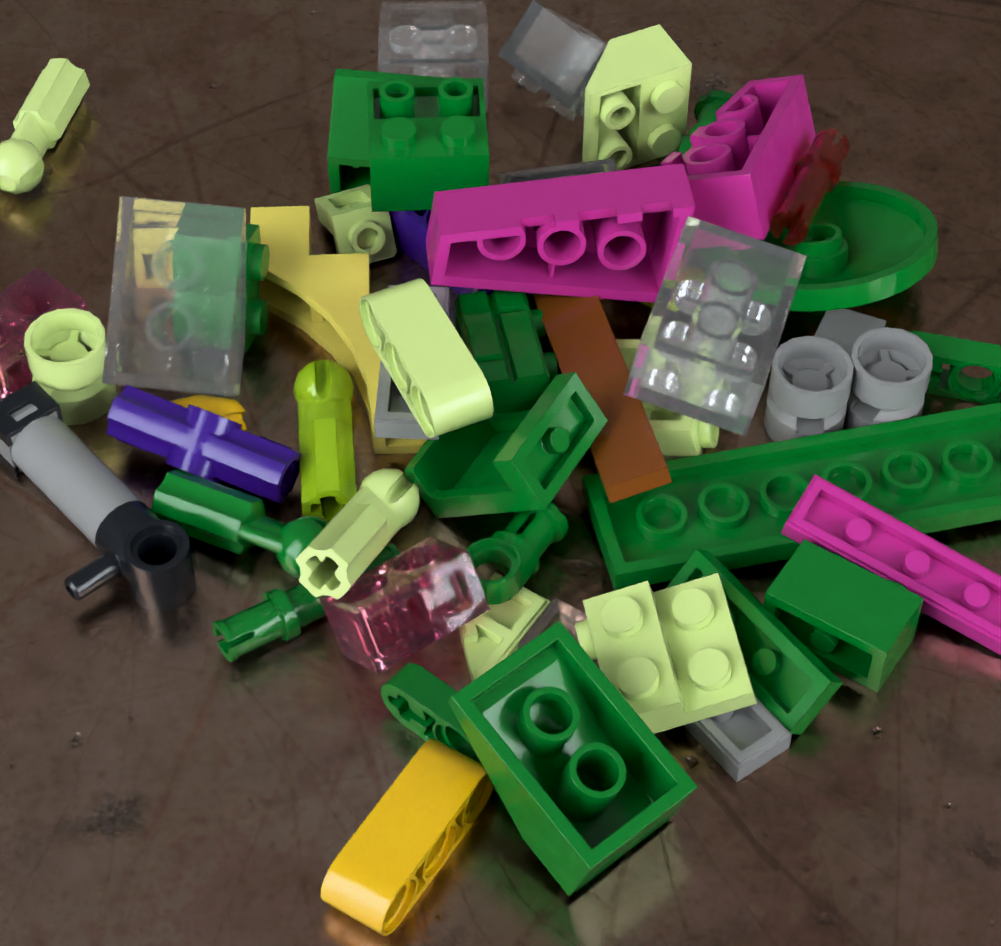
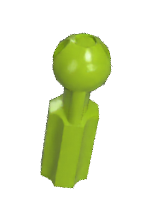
M316 360L308 363L298 372L293 388L298 406L299 453L302 454L300 458L303 517H320L327 523L357 493L351 404L354 385L347 369L331 360Z

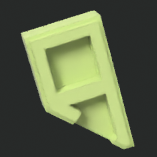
M495 572L489 580H497L503 576ZM522 587L511 600L501 604L486 605L475 600L469 603L459 615V633L471 682L532 639L550 616L551 601Z

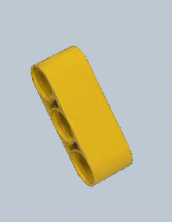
M431 738L426 741L331 864L321 887L320 897L322 901L382 936H388L395 931L485 808L494 785L483 765L437 739Z

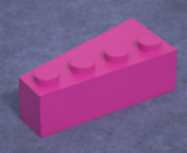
M803 74L747 82L715 112L717 121L706 126H700L690 135L692 147L684 155H682V152H672L661 162V166L684 163L695 202V209L684 246L728 243L734 247H743L765 239L816 136Z

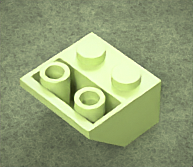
M660 24L609 40L585 88L582 175L620 171L667 156L672 152H678L682 135L686 134L692 63Z

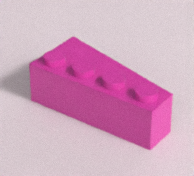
M684 163L434 192L425 240L430 284L575 297L598 295L600 299L668 304L695 209V202Z

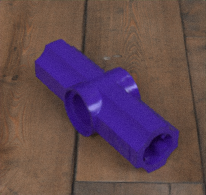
M127 384L123 391L114 398L107 415L108 429L106 434L115 437L116 440L143 451H150L167 458L165 463L218 484L222 480L280 504L283 503L288 493L292 491L300 472L299 465L302 454L292 450V448L263 436L258 437L241 430V424L189 404L188 408H185Z

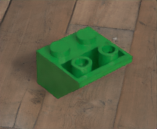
M336 68L327 154L330 194L366 184L371 187L367 81H388L391 79L434 80L447 78Z
M452 77L434 80L391 79L388 81H367L372 212L431 210L434 192L489 186V143L483 78L463 79Z

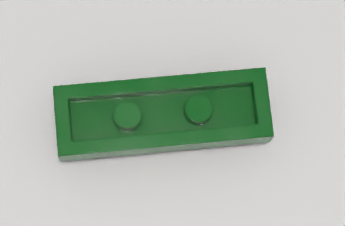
M696 548L666 588L712 574H719L755 697L791 734L801 735L843 683L710 551Z

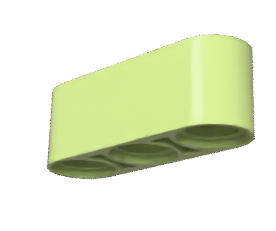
M424 279L411 280L360 298V315L366 334L427 437L433 438L493 416V399L482 370Z

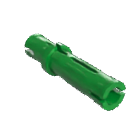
M389 542L351 588L339 599L324 595L315 597L302 584L286 591L278 588L272 589L264 593L262 602L212 623L214 636L222 635L224 639L217 641L218 647L225 658L232 662L237 660L239 656L275 639L281 638L282 640L289 641L298 637L301 627L395 583L405 581L408 577L407 568L401 566L396 569L394 566L397 563L403 562V557L396 546Z

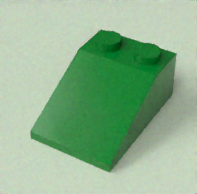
M560 621L453 694L448 701L523 840L568 896H571L671 819L698 788Z

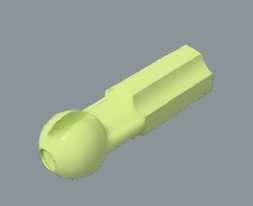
M53 58L49 60L13 121L15 131L11 138L0 143L1 190L12 194L30 192L41 182L45 169L42 160L47 149L54 148L57 140L62 137L90 86L85 70L74 66L68 59Z
M382 468L366 476L358 492L297 557L296 562L300 567L301 574L299 582L315 597L324 595L335 599L341 598L385 548L399 529L414 519L420 504L419 489L416 484H411L404 475V472L393 468Z

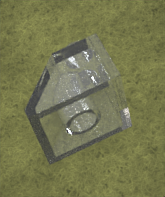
M533 0L498 55L515 68L511 74L515 81L536 94L542 88L551 95L546 104L563 117L573 121L577 114L584 117L585 88L608 43L586 27Z

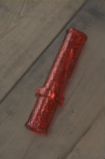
M836 129L820 131L814 139L812 148L806 151L796 164L795 180L770 223L771 232L776 239L779 238L784 227L789 230L782 242L784 244L795 245L801 243L806 238L809 227L826 193L831 192L842 175L841 163L848 155L850 143L843 134L837 145L834 144L833 140L838 133Z

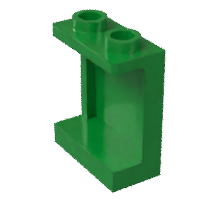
M576 372L557 374L531 410L500 414L493 412V416L489 419L439 435V440H426L405 468V475L411 484H416L419 489V495L436 518L544 510L553 500L608 420Z

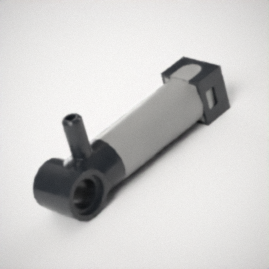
M36 381L0 400V461L16 478L25 474L103 554L65 579L64 585L69 595L73 599L80 601L122 574L130 582L131 592L136 602L145 609L157 612L172 611L190 600L196 589V576L190 540L184 528L175 522L160 519L63 422L60 405Z

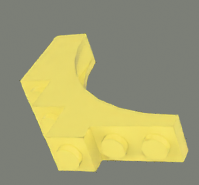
M309 206L251 207L250 224L259 225L261 244L268 245L270 252L266 278L264 281L258 280L260 299L268 301L270 312L302 329L328 351L338 364L347 369L369 419L374 455L417 453L426 442L425 439L375 438L374 419L381 359L366 334L359 308L360 298L371 294L369 253L313 255ZM180 226L132 227L131 249L138 286L176 287L173 265L176 231Z

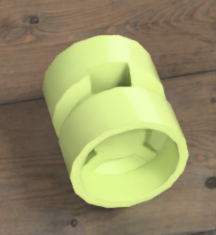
M65 308L45 313L33 321L24 336V348L29 369L33 375L32 382L36 381L60 405L63 422L66 425L86 424L99 419L110 410L116 397V384L112 364L109 363V347L106 332L100 319L89 311Z

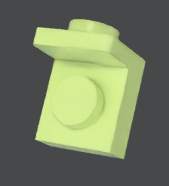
M368 184L314 199L318 220L334 236L337 254L369 253V264L396 255L397 249L389 211L372 212L371 187Z

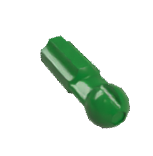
M179 469L166 473L163 482L155 490L151 510L160 519L175 522L184 528L188 536L236 554H245L255 545L275 552L283 570L297 579L301 575L300 567L296 562L297 557L328 524L322 518L314 516L301 517L289 523L267 517L262 499Z

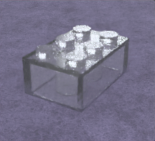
M688 216L639 342L624 395L746 436L764 390L807 256Z

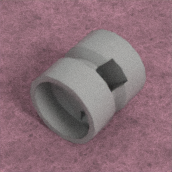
M884 327L872 329L859 336L852 346L850 356L854 369L844 420L845 427L851 429L921 416L933 361V355L928 345L917 335L897 328Z
M803 336L793 338L781 344L774 353L764 417V427L767 435L774 442L843 430L854 364L849 353L839 344L822 337Z

